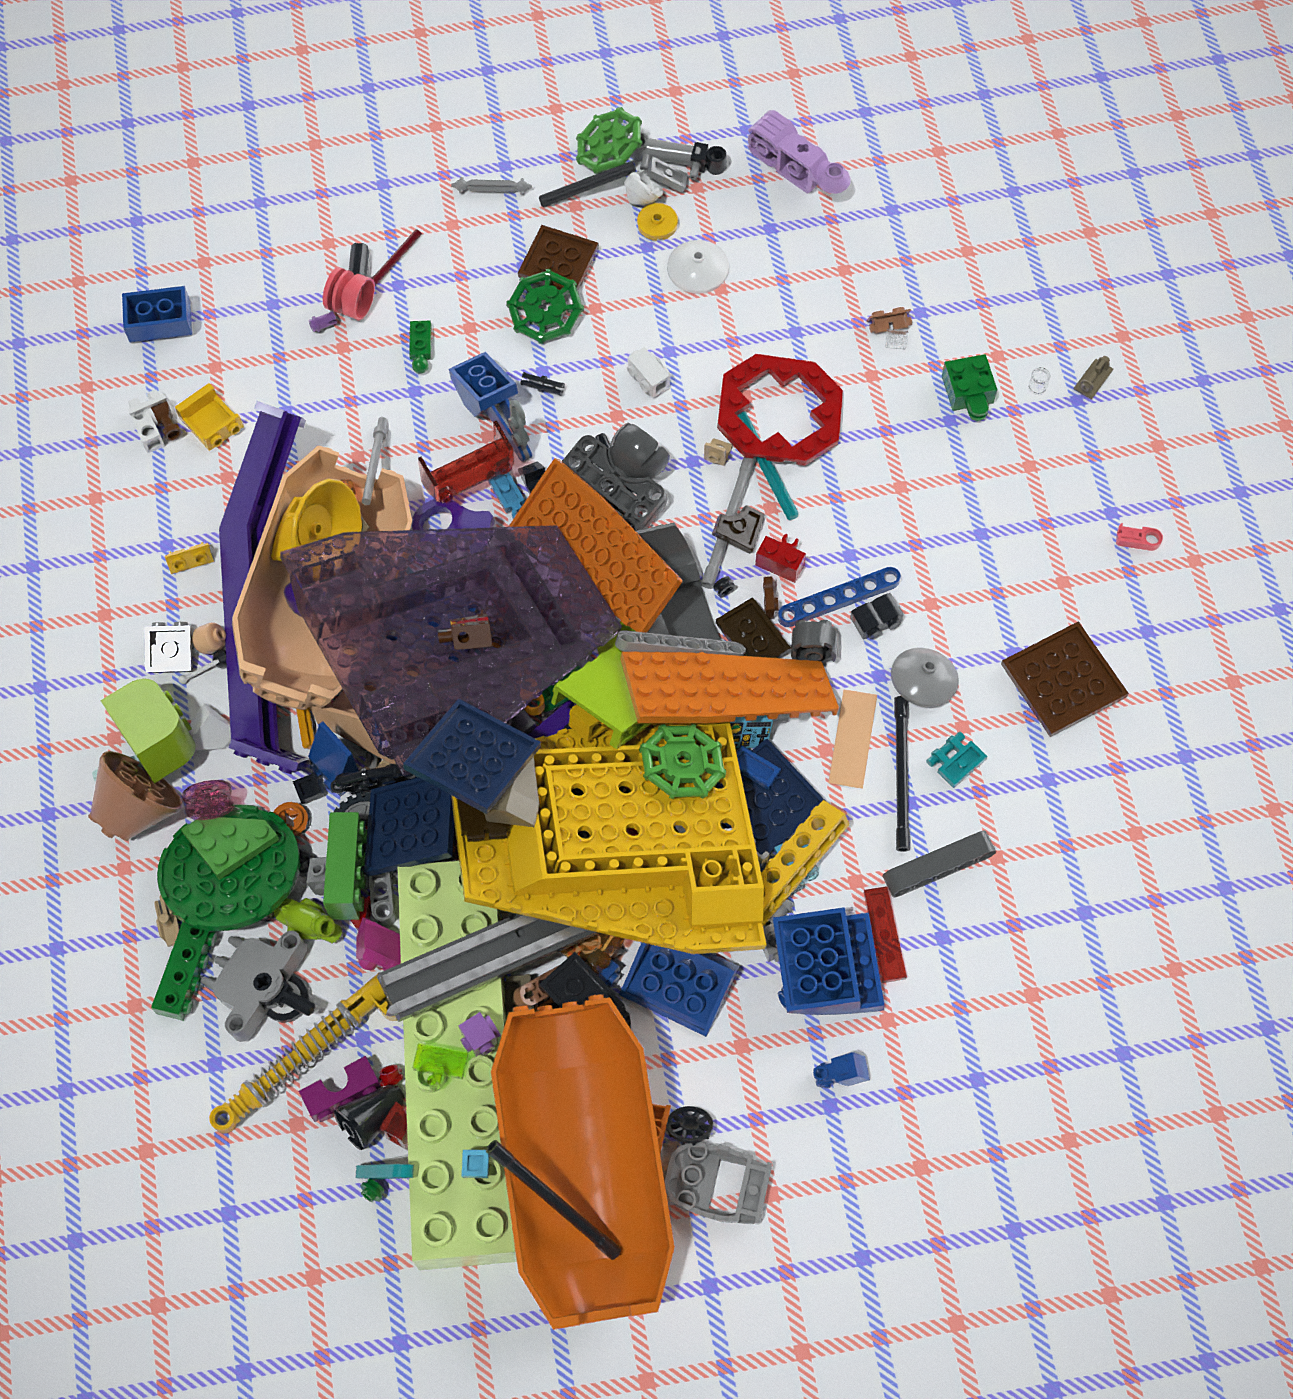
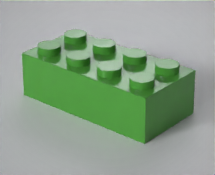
M330 812L323 904L328 915L333 920H359L360 911H364V897H361V889H365L366 877L365 874H362V869L365 863L364 844H366L367 830H365V821L361 820L359 812Z

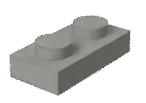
M652 156L648 161L647 176L682 193L686 189L687 173Z

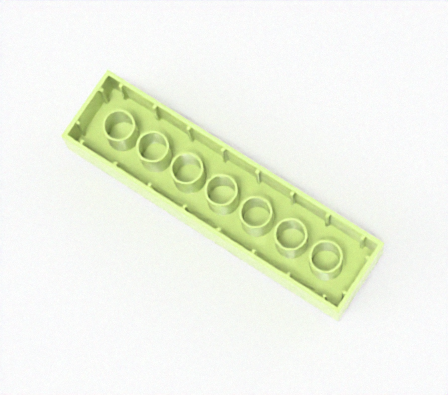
M459 861L397 867L401 963L501 921V911L499 909L464 902ZM504 976L403 1020L408 1164L414 1165L413 1178H409L412 1262L418 1270L517 1262L504 1167L489 1155L488 1178H462L461 1176L463 1150H486L488 1145L494 1140L501 1144L491 1076L501 1036L496 1038L498 1043L494 1045L495 1049L487 1055L482 1056L480 1054L476 1057L473 1051L467 1052L460 1041L463 1035L458 1025L480 1012L483 1018L487 1015L491 1018L502 1036L507 1020Z

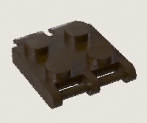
M456 798L461 836L466 835L467 842L485 840V833L489 834V840L507 838V831H510L511 828L510 824L488 822L483 812Z

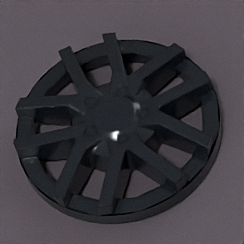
M685 1106L670 1113L666 1129L669 1137L682 1142V1145L688 1143L695 1146L696 1143L710 1138L713 1131V1120L705 1110L694 1106Z

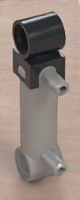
M642 132V145L630 156L635 161H641L640 169L647 171L648 161L652 156L664 162L690 166L689 178L691 180H696L698 173H704L705 168L713 175L722 174L726 169V150L721 146L709 148V144L695 142L694 146L652 139Z

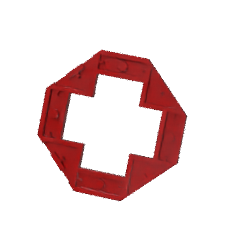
M754 354L723 374L717 429L745 458L754 459V456L766 458L767 461L784 463V460L796 462V465L806 466L838 445L843 390L814 361ZM767 373L782 387L799 377L823 402L810 412L812 419L821 428L793 446L779 432L762 442L737 416L750 408L751 403L740 390Z

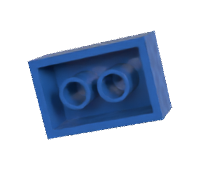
M185 286L122 293L123 329L129 343L192 335L191 304Z

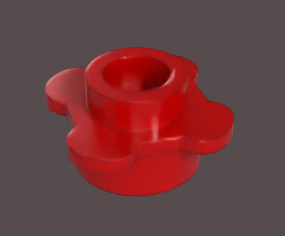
M388 1065L379 1071L380 1085L394 1086L404 1078L403 1074H401L403 1072L402 1069L398 1068L397 1065Z

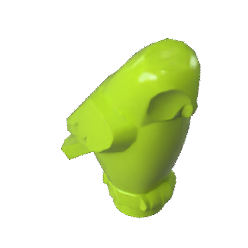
M290 898L285 899L273 911L276 920L287 926V931L297 932L302 939H318L333 944L339 941L342 935L341 926L334 923L333 919L326 915L317 903L308 898L300 902Z

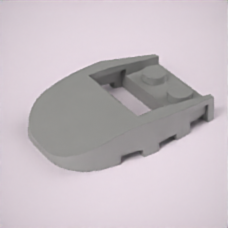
M699 1142L693 1146V1144L685 1143V1145L679 1146L670 1157L665 1176L666 1193L670 1200L678 1207L719 1222L759 1225L772 1163L767 1162V1165L754 1160L753 1155L745 1152L741 1153L731 1149L730 1146L722 1144L716 1146ZM720 1160L746 1166L735 1215L709 1209Z

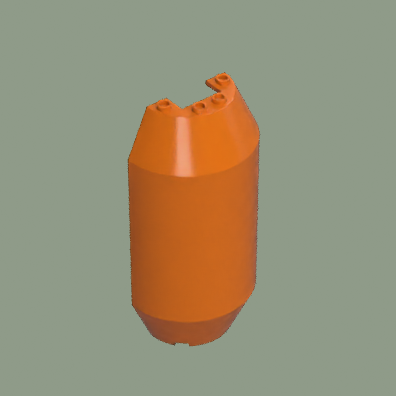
M602 994L589 996V1001H585L583 1005H577V1002H567L562 1004L563 1008L553 1009L552 1005L538 1007V1011L535 1012L534 1009H528V1006L514 1007L513 1012L508 1013L491 1070L501 1144L520 1163L601 1233L606 1234L621 1247L619 1256L614 1260L609 1259L591 1240L504 1167L518 1273L553 1330L658 1312L675 1248L644 1048L611 998H604Z

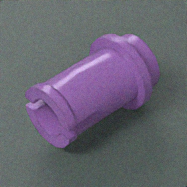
M333 311L319 317L312 316V319L309 320V325L313 332H320V329L337 324Z

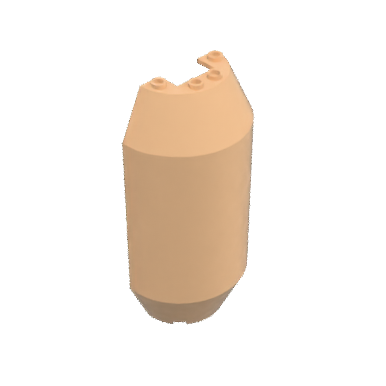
M319 445L283 475L232 618L239 672L244 684L249 683L253 687L255 694L272 703L304 710L309 706H316L317 708L326 706L368 664L412 524L403 475L382 468L378 480L375 479L371 503L364 505L362 497L367 475L336 465L339 452ZM325 479L339 480L354 492L360 506L361 517L370 527L361 536L360 545L355 557L381 556L389 562L390 572L382 583L372 587L359 599L342 605L322 604L312 615L301 617L295 614L287 604L284 588L290 581L305 574L301 572L295 558L292 561L272 560L271 555L275 536L282 517L294 497H303L314 484ZM368 560L372 564L376 580H378L385 572V565L379 560Z

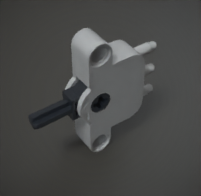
M295 931L285 932L274 947L255 938L243 941L230 936L228 943L237 949L229 960L219 956L215 957L214 962L223 968L217 979L213 980L205 976L201 978V983L213 990L215 996L227 1008L232 1010L225 1020L224 1027L239 1042H245L250 1039L269 1009L277 1006L282 1008L285 1004L306 1016H310L315 1011V1003L294 993V989L288 982L307 952L306 943ZM297 942L293 948H290L293 943ZM243 1024L238 1031H235L238 1025Z

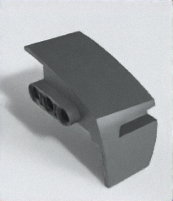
M669 523L636 531L682 579L681 585L647 633L720 640L700 584L701 579L696 562L686 539L676 524Z

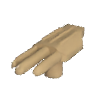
M160 895L163 914H161L158 901L156 900V923L160 938L166 942L168 947L174 946L180 930L177 917L170 910V915H168L166 904Z

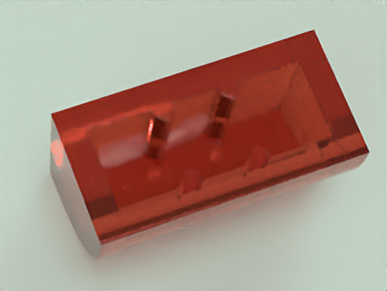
M395 1102L380 1129L386 1139L408 1150L407 1114L403 1107Z

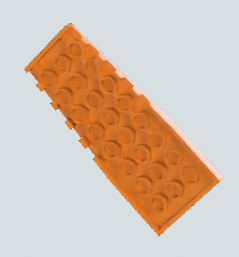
M557 458L553 459L506 529L549 569L573 584L576 589L588 595L592 601L600 604L607 612L615 615L623 624L631 627L636 632L647 633L682 583V579L596 490Z
M634 651L622 652L620 657L638 723L735 722L736 717H745L746 721L756 720L757 716L767 715L768 719H777L779 714H789L790 718H798L800 713H810L812 717L820 716L821 712L832 711L833 715H837L839 709L821 661L707 654L705 652Z

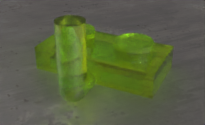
M418 1044L412 1069L413 1071L432 1074L427 1078V1083L432 1091H438L442 1076L463 1080L468 1053Z

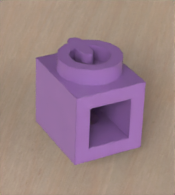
M480 1012L458 1025L463 1035L460 1041L466 1051H473L476 1057L480 1054L482 1056L487 1055L495 1049L494 1045L498 1043L496 1038L501 1036L488 1015L483 1018Z

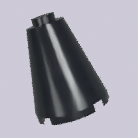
M387 1085L338 1106L333 1113L342 1131L346 1130L350 1135L348 1140L357 1149L363 1150L371 1144L404 1105L403 1099L405 1095L398 1086Z

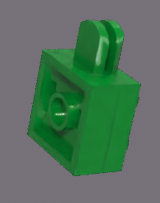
M986 354L945 361L941 376L952 411L967 409L972 420L981 421L985 419L989 410L988 404H994L997 387Z

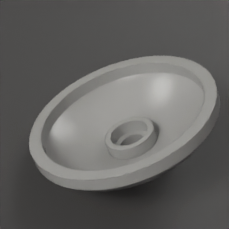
M917 647L905 650L897 656L891 668V680L896 691L904 699L918 706L936 707L943 705L954 696L958 688L959 678L955 666L946 656L933 649Z

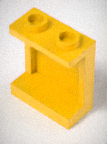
M210 383L175 406L179 419L209 451L220 446L223 441L237 434L244 427L240 416L234 414L217 396L214 387Z

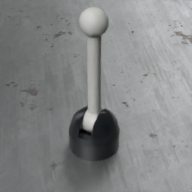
M222 648L214 653L212 662L186 676L181 675L178 678L179 683L185 684L188 679L213 666L218 668L227 667L226 651Z

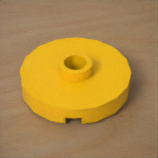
M653 203L641 209L637 218L639 232L650 240L668 239L677 230L678 217L675 210L663 203Z

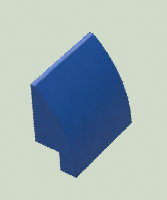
M845 907L772 917L787 1013L841 1015L884 1011L885 1005L869 912L846 916Z

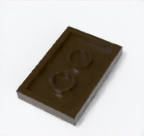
M753 597L716 619L715 623L728 641L737 642L745 647L744 656L781 658L791 652L789 644Z

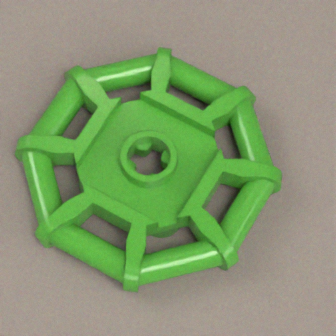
M617 107L616 110L600 115L595 114L581 134H577V163L593 170L595 174L624 164L634 151L642 145L641 118L626 112L623 107ZM623 119L629 122L626 126L622 125ZM598 126L599 128L594 132V134H593L592 136H590V134H591V133L595 130V128ZM633 132V137H631V139H628L630 133ZM585 144L590 146V150L585 152ZM595 157L598 160L597 162L592 161V159Z
M662 724L658 726V730L645 743L640 745L639 751L642 753L644 766L643 777L646 781L652 782L668 794L671 799H674V797H700L703 799L708 796V792L719 780L726 776L721 754L722 745L719 741H714L699 730L695 724L689 726H666ZM673 735H687V737H673ZM693 737L705 746L700 745L699 747L697 744H695L696 740H694ZM664 739L667 742L665 746L661 748L656 746ZM708 754H712L713 764L708 763ZM652 755L658 756L659 765L653 767ZM680 756H684V759L689 760V762L681 763L679 761ZM707 772L711 776L704 783L701 777ZM661 773H663L664 776H665V778H666L668 781H672L673 784H672V785L669 784L667 781H665V780H664L663 778H661L659 775H660ZM680 783H693L695 786L678 788Z

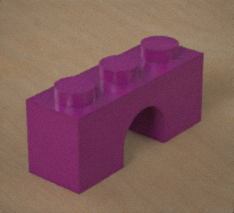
M366 1056L343 1067L348 1081L342 1090L338 1092L327 1090L321 1079L299 1090L301 1098L314 1122H323L330 1119L338 1106L381 1088Z

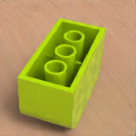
M146 678L134 680L100 700L154 783L185 765L194 755L196 745L189 733L192 727L185 717L183 719L180 718L184 714L177 703L171 704L174 702V699L168 690L163 692L154 680Z

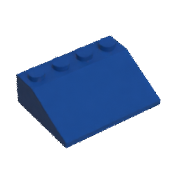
M641 942L619 995L707 1037L740 966L713 953L690 954Z

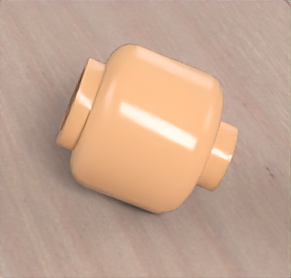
M215 622L204 624L194 630L192 637L193 646L202 654L214 653L224 648L226 633Z

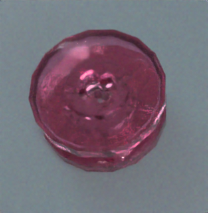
M208 780L187 787L182 793V798L186 804L185 813L188 818L194 820L213 819L233 810L235 802L231 796V784L224 780Z

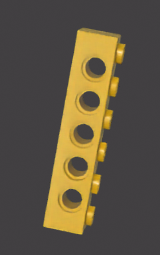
M825 800L812 809L806 821L797 827L794 835L782 844L780 851L767 862L761 872L764 885L763 926L849 826L845 813ZM809 844L807 847L801 848L803 845ZM779 879L777 882L771 883L773 880Z

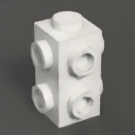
M645 346L633 351L627 357V371L632 378L635 377L639 381L642 390L645 393L648 392L652 398L670 387L671 374L665 366L662 367L653 352H649Z

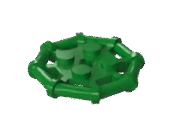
M546 269L544 272L526 278L521 277L511 298L506 301V307L509 309L514 325L513 330L516 333L524 334L538 341L539 344H544L545 341L560 336H569L581 312H584V305L581 303L575 280H569L552 272L551 269ZM545 280V285L534 289L531 287L532 284ZM552 281L564 287L558 290L555 286L551 285ZM524 290H526L528 293L525 296V300L520 302L519 299ZM570 293L573 304L566 305L564 296ZM543 303L551 305L547 311L540 309ZM518 310H524L527 318L521 320ZM567 312H570L571 314L566 323L562 322L564 314L566 315ZM530 324L537 325L538 328H540L539 332L529 328L528 326ZM559 326L557 329L546 332L548 328Z

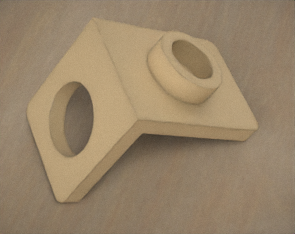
M713 438L711 443L706 442L704 445V460L724 466L732 449V444Z

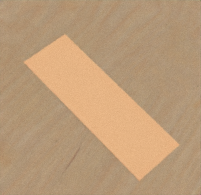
M843 690L828 783L863 789L877 701L876 694Z

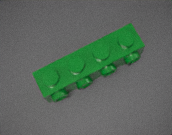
M182 922L151 1009L157 1015L184 1021L185 1016L190 1014L193 1001H191L193 994L198 991L201 984V978L199 977L202 969H206L208 965V952L210 947L215 945L217 939L216 931L198 929Z

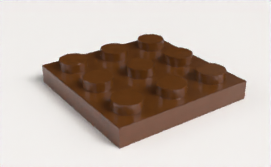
M541 224L518 271V277L526 278L544 272L546 269H551L552 272L569 280H575L578 291L597 253L599 242ZM545 280L538 282V284L545 285ZM552 281L551 285L555 286L558 290L564 287Z

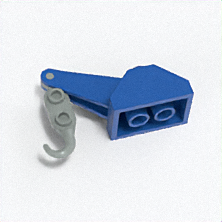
M486 351L449 368L451 381L469 412L474 417L485 412L512 447L519 460L523 462L531 458L532 452L527 444L530 439L524 430V425H526L524 410L517 400H511L518 394L517 385L513 379ZM499 405V407H500V409H501V411H502V413H503V415H504V417H505V419H506L508 425L510 426L512 432L510 431V429H509L508 426L506 425L505 421L503 420V418L501 417V415L499 414V412H498L497 409L495 408L496 406Z

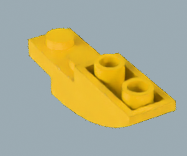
M294 497L282 517L273 544L272 560L292 561L294 559L291 532L294 514L302 497Z

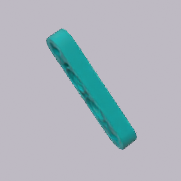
M356 1165L355 1178H413L414 1165Z

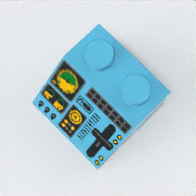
M767 715L757 716L756 720L746 721L745 717H736L735 722H730L735 749L740 748L741 745L745 748H755L765 739L769 740L773 719H768Z

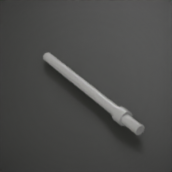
M385 417L378 418L377 426L373 431L374 443L362 497L364 505L371 503L382 442L386 438L387 433L385 428L387 419Z

